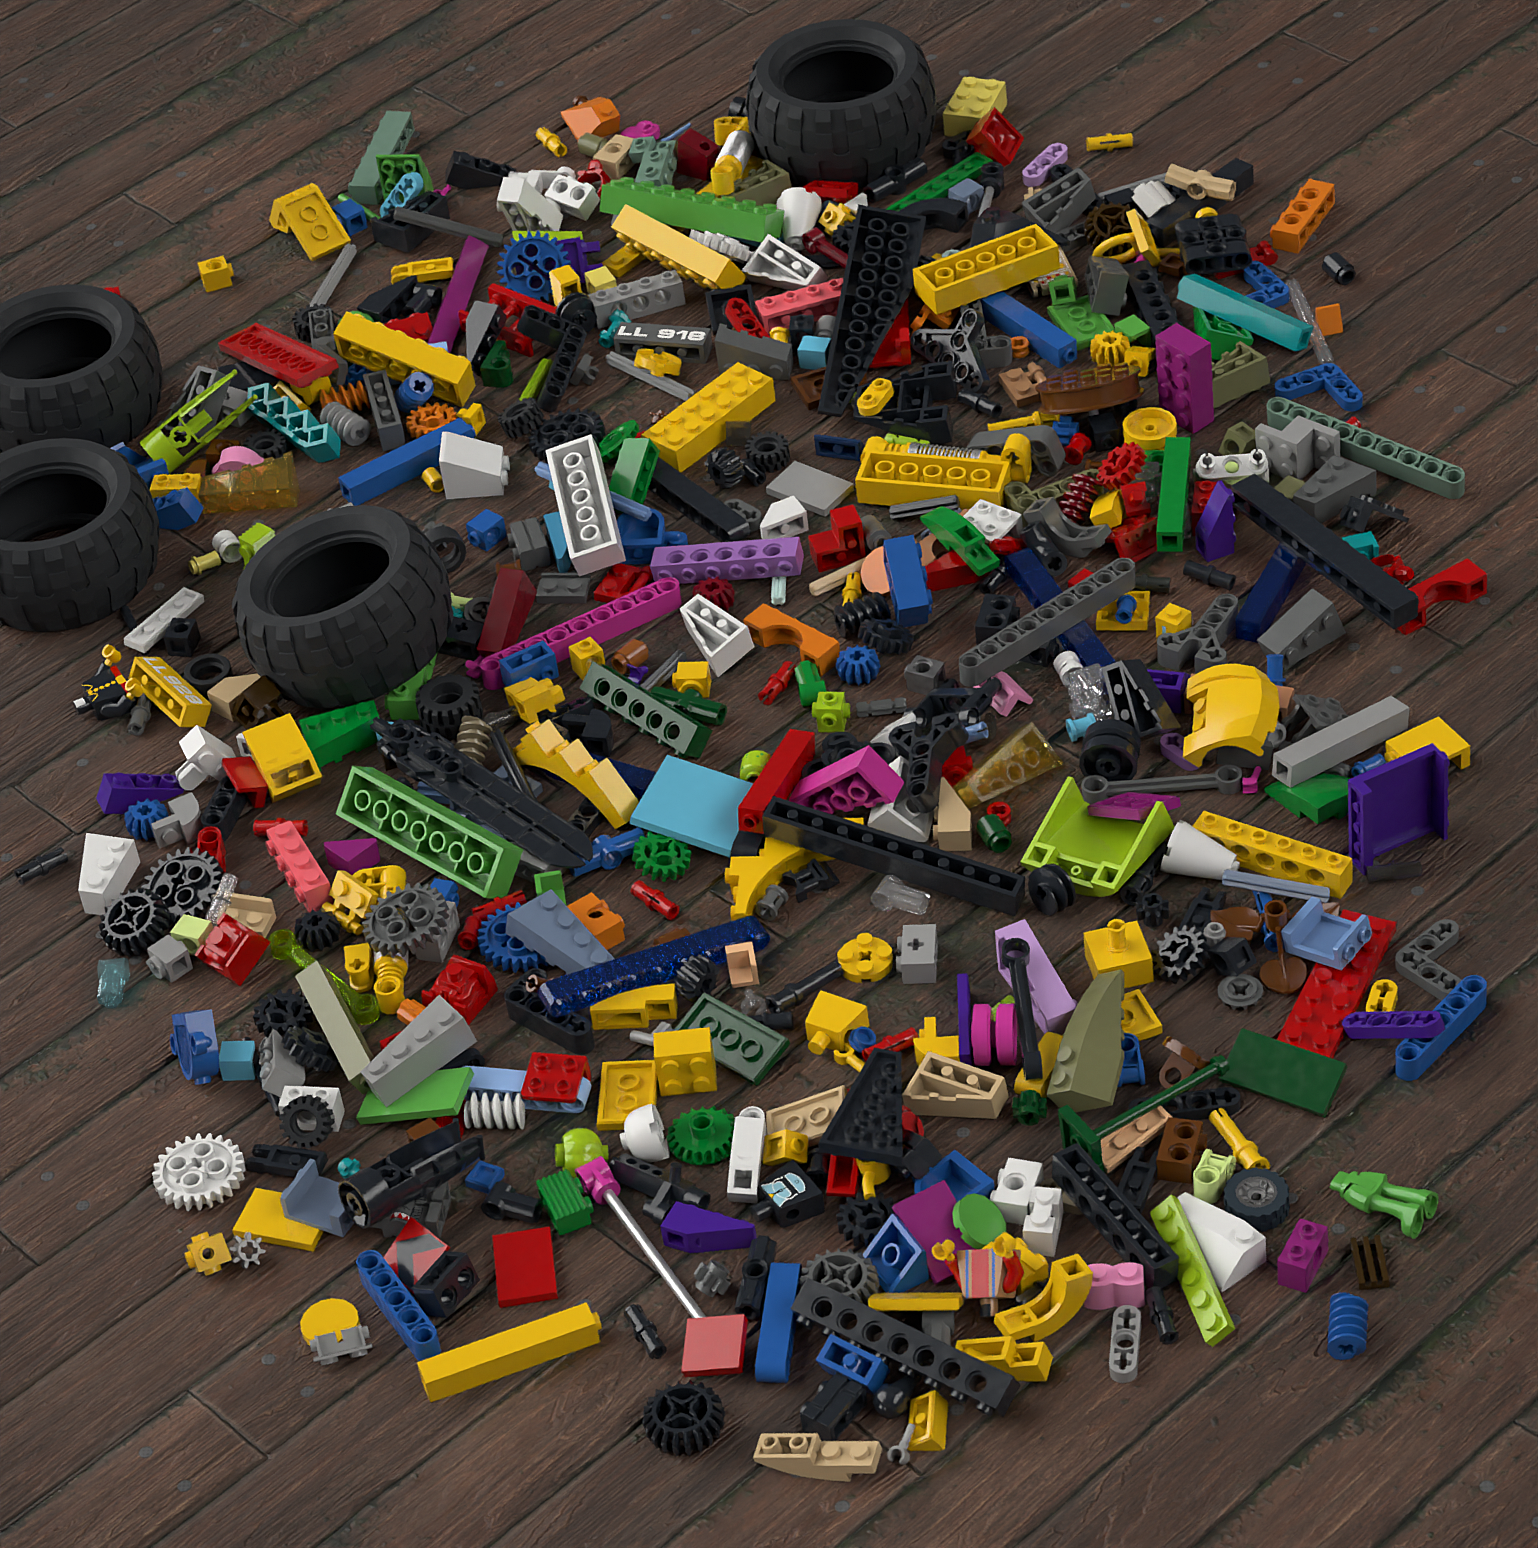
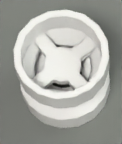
M222 530L214 536L212 545L225 562L234 563L242 557L239 553L240 542L231 531Z
M1065 651L1055 658L1054 668L1065 686L1075 687L1085 680L1086 671L1074 652Z

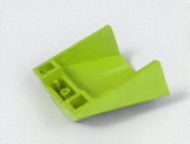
M1068 776L1020 863L1031 872L1045 864L1053 863L1067 872L1077 894L1093 897L1110 896L1122 887L1175 827L1164 803L1161 801L1155 803L1144 824L1121 818L1089 816L1087 806L1090 804L1084 801L1074 778Z

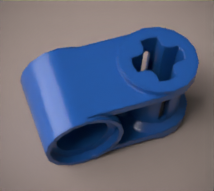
M1124 1033V1040L1121 1041V1049L1124 1051V1062L1117 1088L1121 1087L1122 1084L1130 1083L1145 1085L1143 1059H1141L1139 1040L1131 1033Z

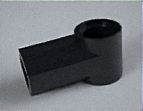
M417 283L413 290V297L402 308L403 316L408 318L414 313L423 314L431 306H439L443 297L442 288L425 283Z
M501 1181L493 1185L481 1204L483 1213L491 1219L502 1220L507 1216L532 1224L538 1223L544 1207L542 1199L517 1193L511 1185Z

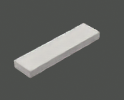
M183 587L124 637V645L145 653L164 637L172 618H186L204 602V595Z

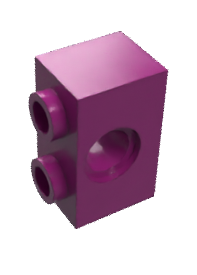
M1301 1218L1298 1220L1277 1260L1278 1285L1307 1293L1328 1252V1226Z

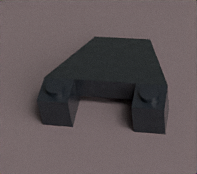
M953 362L929 363L921 366L922 370L909 374L908 370L901 372V377L890 380L894 390L893 396L879 413L872 416L861 415L857 406L858 399L871 383L858 386L854 420L897 435L916 438L919 442L920 440H926L930 442V445L951 443L954 427L948 405L932 407L934 400H948L957 397L958 382Z

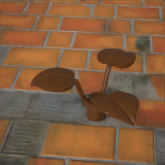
M1280 900L1267 902L1264 906V913H1261L1260 917L1255 910L1248 907H1232L1225 910L1210 911L1211 922H1218L1223 925L1226 931L1225 937L1246 938L1250 942L1253 938V932H1260L1264 923L1271 932L1276 933L1279 960H1269L1261 967L1260 979L1264 986L1278 993L1291 994L1298 991L1304 985L1307 978L1306 965L1298 957L1284 959L1281 930L1298 911L1291 917L1286 904ZM1339 902L1322 903L1325 913L1339 917Z

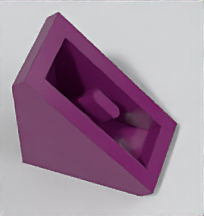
M377 838L324 842L328 865L337 871H346L353 875L359 870L371 868L381 860Z

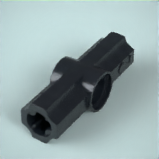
M919 157L902 166H890L886 168L884 176L864 187V194L867 195L868 201L873 204L890 194L901 195L906 192V185L928 173L927 166L923 159Z
M758 1235L756 1239L752 1240L747 1261L742 1265L743 1277L735 1304V1313L737 1315L744 1314L748 1320H754L756 1317L761 1316L770 1265L774 1263L778 1249L777 1242L770 1239L769 1236Z

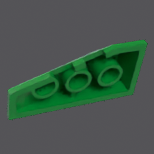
M1193 306L1195 334L1211 343L1212 362H1215V360L1220 361L1223 353H1231L1235 350V344L1239 341L1247 346L1252 345L1253 338L1247 329L1240 330L1239 326Z

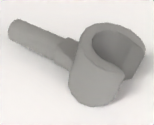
M909 1423L899 1445L892 1446L887 1454L889 1461L893 1462L895 1455L901 1451L902 1457L899 1464L905 1465L909 1462L910 1455L907 1448L916 1427L915 1425Z

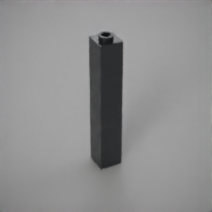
M1238 158L1233 159L1212 174L1213 177L1236 182L1234 198L1254 184L1253 165ZM1186 192L1146 222L1149 225L1155 244L1165 248L1177 239L1174 229L1179 221L1195 218L1197 212L1203 208L1210 207L1217 211L1230 201L1207 196L1196 200L1191 198Z

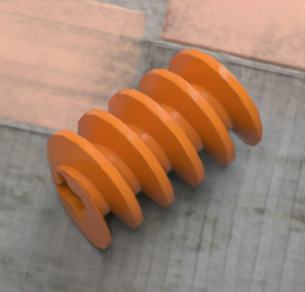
M360 380L357 381L356 388L353 387L352 383H348L347 390L342 385H339L338 392L333 387L329 388V394L324 389L320 390L319 397L322 409L334 401L344 405L352 412L354 405H356L359 411H362L363 403L370 409L366 387L363 386Z

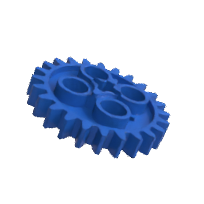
M538 230L535 236H532L531 232L528 231L526 238L519 233V241L511 238L510 240L513 245L511 247L504 245L507 253L499 254L504 259V261L497 262V265L503 268L497 271L499 276H504L500 283L507 284L505 288L542 301V298H545L549 303V296L553 295L550 280H546L535 270L531 272L530 267L519 260L518 256L521 255L533 266L537 265L541 272L550 277V271L544 269L546 262L555 261L556 266L554 269L571 265L570 260H564L569 256L568 252H561L564 245L559 244L556 246L558 241L556 237L549 241V233H546L542 238ZM531 247L538 249L534 257L526 255L527 250ZM521 265L524 267L521 275L513 274V269L516 266ZM534 279H541L542 285L537 289L531 288V282Z
M516 902L515 908H511L508 904L505 905L506 911L495 909L496 916L488 914V922H481L482 929H478L479 937H477L481 956L485 955L486 962L493 961L494 968L502 964L503 971L513 967L514 973L519 968H523L524 972H527L530 966L539 968L538 964L540 963L546 966L549 965L546 962V958L535 950L533 952L524 946V942L517 937L512 938L506 934L507 914L521 907L519 902Z

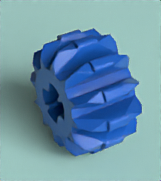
M857 644L854 648L847 646L846 651L839 653L836 668L841 681H847L848 685L857 683L859 686L863 682L869 684L870 679H877L880 660H878L875 649H869L868 645L859 647Z
M148 798L144 802L137 801V805L129 806V811L124 813L126 828L130 836H134L136 840L144 838L146 842L149 838L154 837L151 823L168 817V811L164 804H160L158 799L150 802Z

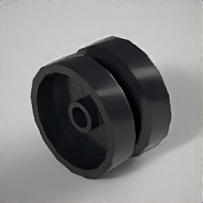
M1115 719L1099 720L1089 725L1084 732L1079 767L1085 777L1099 775L1108 782L1132 780L1137 773L1141 748V738L1138 731L1130 724Z

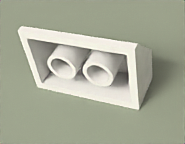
M899 756L889 766L904 780V784L894 803L885 804L884 802H879L871 808L867 826L916 842H925L929 838L934 810L929 813H919L906 794L909 761Z

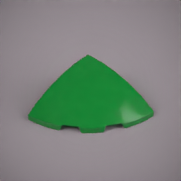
M1319 773L1291 788L1283 782L1277 781L1265 787L1264 792L1301 819L1307 816L1316 824H1320L1331 816L1339 820L1348 814V780L1351 778Z

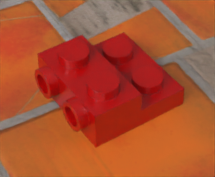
M814 180L803 186V188H806V192L812 194V191L817 193L822 203L832 200L838 204H845L858 196V182Z

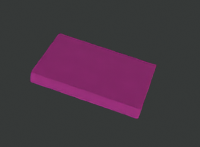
M1126 792L1087 806L1089 816L1142 820L1148 818L1157 801L1163 802L1167 811L1181 807L1178 796Z
M945 1180L892 1207L894 1213L926 1251L928 1272L935 1285L953 1276L945 1264V1260H938L932 1254V1247L937 1242H940L942 1245L945 1240L953 1241L955 1245L953 1254H957L959 1250H976L962 1239L961 1235L963 1233L959 1228L956 1229L953 1223L952 1212L957 1201Z

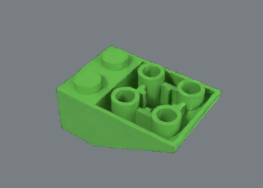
M420 154L376 155L384 201L402 176L412 172L419 173L423 179V188L418 195L427 191H433L431 177ZM399 192V199L404 203V195Z

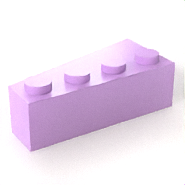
M1023 919L996 930L995 939L999 972L1012 988L1010 969L1006 968L1002 963V945L1010 938L1025 940L1030 946V961L1026 969L1034 1020L1044 1034L1048 1031L1060 1035L1064 1034L1078 1003L1075 999L1072 1000L1026 920ZM1014 950L1008 952L1007 955L1016 958L1023 956L1024 953Z

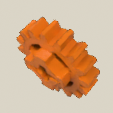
M436 402L434 406L426 403V407L418 406V411L410 412L411 416L406 417V425L411 438L416 437L417 439L456 420L457 416L454 408H448L446 403L442 406H439V402Z

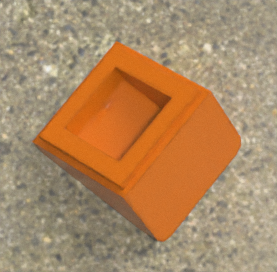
M1339 303L1315 308L1316 328L1320 336L1343 332Z

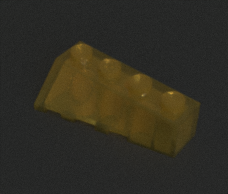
M292 452L284 453L283 457L277 459L273 457L264 459L263 463L253 466L251 464L243 465L239 470L231 471L229 469L201 477L198 496L201 505L204 507L203 514L297 507L300 487Z
M1033 722L1015 730L952 788L965 806L970 809L1064 763Z

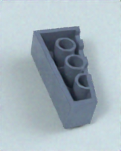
M552 889L507 914V935L512 938L517 937L524 942V946L532 952L535 950L544 956L546 962L553 967L556 965L566 971V976L592 994L615 982L618 962Z

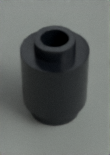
M1331 253L1323 260L1322 270L1337 284L1347 285L1355 278L1356 272L1353 265L1340 253Z

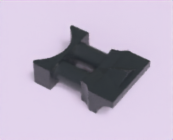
M815 858L811 859L806 869L796 874L791 870L782 874L785 885L797 888L795 895L798 903L807 900L806 893L818 887L820 890L829 889L840 883L826 861H817Z

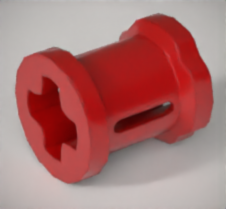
M1075 433L1070 439V445L1064 448L1066 454L1065 461L1072 465L1080 464L1084 458L1083 454L1092 446L1091 440L1082 433Z

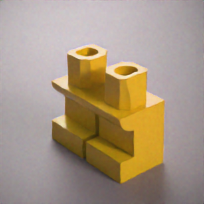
M530 677L504 688L510 710L529 724L538 720V712L547 709L554 713L556 712L554 705L565 701L561 686L558 684L554 686L549 678L537 681Z

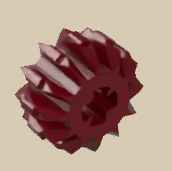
M719 576L714 579L708 577L706 581L699 580L698 585L693 586V597L699 594L726 613L729 608L734 606V588H732V584L728 583L727 579L720 580Z

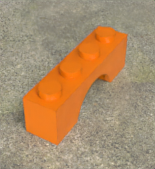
M763 603L743 619L744 624L748 626L754 643L764 648L775 644H790L800 649L801 662L809 660L811 663L816 664L820 677L836 665L840 653L839 641L780 612L776 608Z

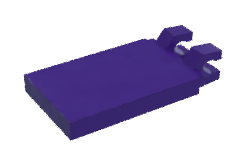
M580 237L557 241L556 246L559 244L564 245L561 252H568L569 256L564 260L571 261L570 267L579 276L580 284L586 283L585 272L603 267V264L588 265L586 254L601 252L599 241L584 243V240H581ZM531 247L527 250L526 255L534 257L538 249ZM518 256L519 260L530 267L531 272L535 270L546 280H550V277L541 272L537 265L533 266L524 257ZM546 262L544 269L553 270L556 262ZM518 265L516 266V274L521 275L524 267ZM534 279L531 282V288L537 289L542 285L541 279Z

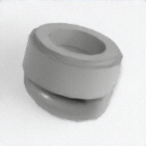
M1277 722L1274 733H1268L1266 736L1268 741L1272 742L1273 749L1279 747L1286 738V728L1279 722Z

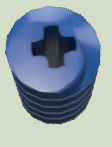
M423 372L412 373L394 393L397 408L405 413L418 411L417 407H422L434 391L432 379Z
M1346 1292L1333 1294L1330 1298L1327 1351L1334 1359L1348 1360L1366 1350L1368 1303L1363 1298Z

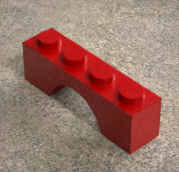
M1467 558L1412 586L1409 590L1413 591L1419 600L1418 617L1397 629L1404 635H1408L1425 626L1426 610L1434 603L1455 600L1467 604L1487 593V573Z

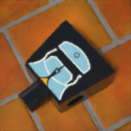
M794 1160L789 1161L759 1184L760 1202L750 1207L752 1216L758 1223L771 1216L783 1228L825 1212L823 1192Z

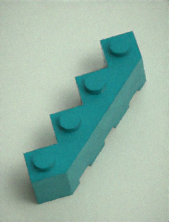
M270 383L248 388L247 400L254 394L258 396V399L248 409L260 423L272 431L274 429L277 430V433L281 432L287 442L318 463L340 458L341 438L328 423L321 425L308 409L301 411L289 396L281 398Z

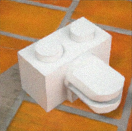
M196 725L179 741L187 761L175 772V775L183 789L194 790L208 775L221 781L223 777L227 776L221 764L222 759L235 758L236 756L230 746Z

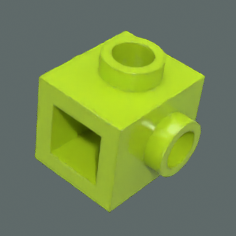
M844 692L818 693L817 702L812 704V717L817 718L818 732H844L846 719L850 718V703H846Z

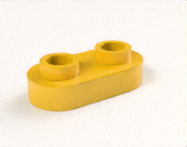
M878 378L868 386L857 401L858 410L861 415L872 416L882 410L894 394L890 380Z

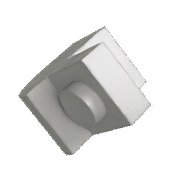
M192 792L169 801L168 805L171 816L151 823L155 841L159 848L182 839L188 845L198 839V833L203 829L200 807Z

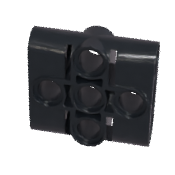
M1236 214L1185 219L1179 221L1175 226L1174 230L1180 248V259L1184 263L1186 272L1190 275L1242 270L1249 267L1252 263L1246 229L1242 226L1241 219Z

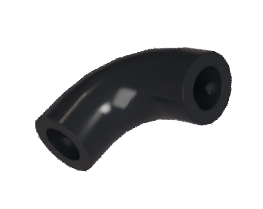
M1039 520L1027 525L1019 532V536L1029 552L1047 574L1058 576L1066 570V557L1056 547Z

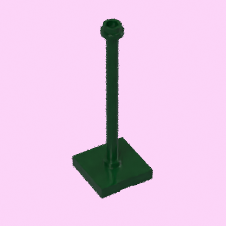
M1222 1055L1210 1058V1065L1093 1131L1068 1104L1058 1109L1063 1149L1078 1143L1104 1172L1101 1139L1217 1074L1219 1077H1223L1230 1070L1227 1060Z

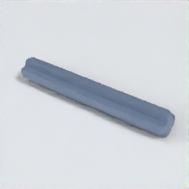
M1228 869L1224 870L1222 875V884L1224 886L1309 900L1311 897L1321 899L1322 903H1327L1330 897V889L1328 887Z

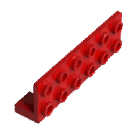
M908 298L869 368L884 366L900 367L911 364Z

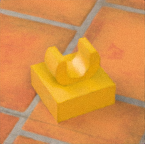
M473 403L469 409L461 408L456 414L457 417H462L464 422L472 425L476 435L486 424L481 404Z

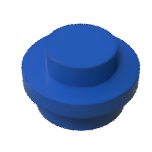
M861 1026L851 1031L848 1041L854 1050L862 1053L863 1049L876 1044V1036L871 1029Z

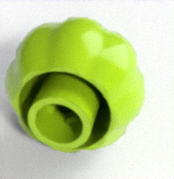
M574 1128L562 1136L561 1144H555L556 1167H562L563 1171L568 1169L572 1178L577 1177L575 1173L576 1168L585 1165L599 1156H602L608 1162V1145H602L598 1135L592 1130Z

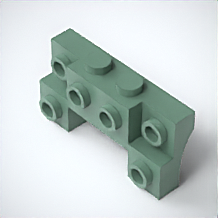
M653 136L634 138L628 154L633 163H641L635 182L651 181L654 182V186L659 187L661 185H672V177L677 169V140L656 142Z

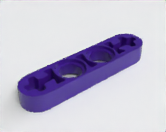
M1437 1011L1354 1012L1346 1016L1342 1021L1347 1037L1352 1039L1432 1038L1441 1034L1445 1029L1442 1017Z

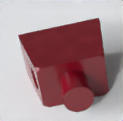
M689 128L678 139L677 173L704 181L708 180L711 177V169L715 167V162L719 156L718 144Z

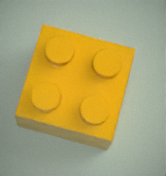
M710 1027L653 1033L654 1060L661 1096L717 1091L716 1063Z

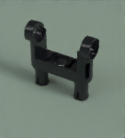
M989 677L980 688H959V683L955 679L950 678L949 680L947 678L939 688L932 689L916 707H908L903 717L913 712L920 729H924L936 715L947 713L959 715V719L964 727L978 724L983 713L992 705V698L1002 689V683L996 677ZM953 697L958 698L962 702V706L956 704Z

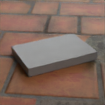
M794 461L766 487L768 495L781 500L794 495L804 509L825 517L830 513V510H833L854 490L853 483Z

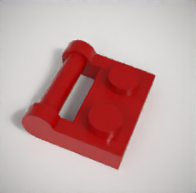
M621 563L614 564L593 592L594 599L609 603L643 588L647 582L653 579L650 566L639 568ZM635 579H636V582L633 584V586L631 587V589L627 592V590L630 588V586L632 585V583H633V582L635 581Z

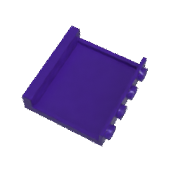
M1433 743L1348 780L1349 857L1352 858V864L1364 876L1373 872L1374 857L1435 831L1443 840L1448 839L1449 759L1446 753L1440 751Z

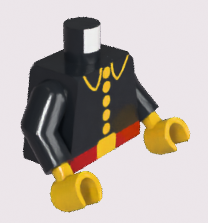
M110 644L106 645L102 651L103 657L106 658L105 662L102 661L96 673L81 685L84 697L73 701L78 715L92 711L98 721L122 717L124 714L131 713L132 708L137 705L135 697H140L143 694V688L137 679L130 678L126 681L117 666H112V663H117L121 660V653Z

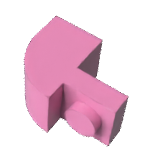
M233 446L226 448L221 452L220 461L211 471L212 479L210 484L218 490L234 477L248 488L263 476L266 460L245 447Z

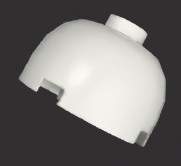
M649 1104L632 1111L624 1122V1133L620 1134L624 1150L630 1149L635 1158H639L644 1162H655L670 1157L667 1139H664L662 1131L664 1126L655 1105Z

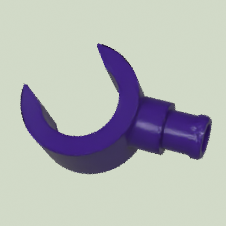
M626 664L630 669L629 679L639 685L642 676L648 673V668L646 666L636 667Z

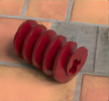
M1085 474L1072 475V480L1075 483H1069L1067 486L1071 492H1064L1063 494L1067 501L1059 502V506L1063 509L1061 510L1063 514L1075 524L1077 521L1085 522L1086 519L1081 515V512H1090L1085 504L1094 503L1089 496L1090 494L1098 495L1099 493L1094 489V486L1103 485L1100 481Z

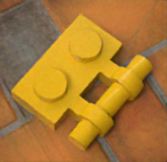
M338 870L329 895L335 899L334 904L325 902L322 908L326 912L332 911L344 930L360 935L362 930H364V927L359 924L361 918L366 919L365 914L372 912L370 906L376 905L379 894L348 872ZM346 907L350 909L349 915L344 913Z

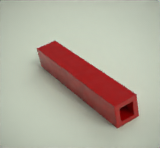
M789 729L738 806L739 830L764 834L762 816L772 797L775 796L787 800L802 776V768L814 758L815 732Z

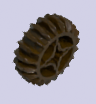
M1110 201L1108 205L1102 203L1100 208L1094 207L1092 212H1089L1084 224V235L1088 245H1092L1093 251L1098 245L1111 237L1133 232L1126 212L1133 210L1130 209L1129 204L1122 206L1121 202H1119L1118 205H1114ZM1131 242L1123 243L1108 249L1104 253L1109 254V257H1111L1112 255L1122 254L1133 247Z

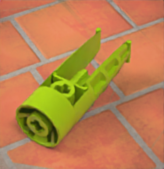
M234 369L231 373L194 397L139 442L154 461L161 458L164 459L169 474L218 436L258 399V396L254 394L199 439L195 434L213 420L209 414L203 409L186 424L182 420V418L238 374L237 370ZM178 417L184 426L173 428L170 436L166 437L161 430ZM177 431L181 433L185 431L187 433V436H185L187 440L184 443L175 441L174 438L177 437L175 435ZM193 436L200 444L183 457L178 449L188 446Z

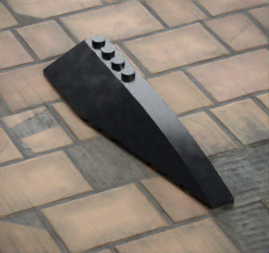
M858 204L818 414L842 417L913 289V269L917 268L926 216Z

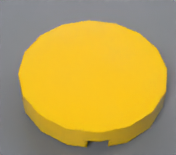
M331 1298L321 1300L310 1306L303 1314L300 1322L301 1332L308 1345H310L309 1340L315 1339L314 1336L335 1332L337 1342L343 1341L341 1330L360 1325L358 1311L353 1304L343 1299Z

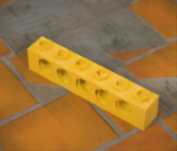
M1203 811L1193 825L1194 828L1236 854V861L1240 862V867L1274 878L1328 887L1330 889V896L1338 899L1343 897L1353 882L1351 857L1207 811Z

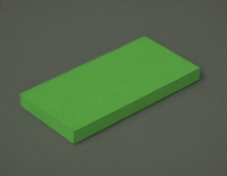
M471 1067L436 1070L388 1107L370 1090L367 1092L356 1118L360 1125L458 1115L474 1072Z

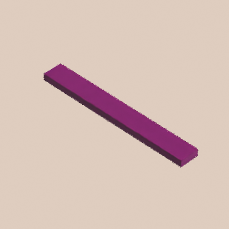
M470 235L465 240L427 343L433 344L447 341L449 353L460 326L458 311L460 309L466 310L489 246Z

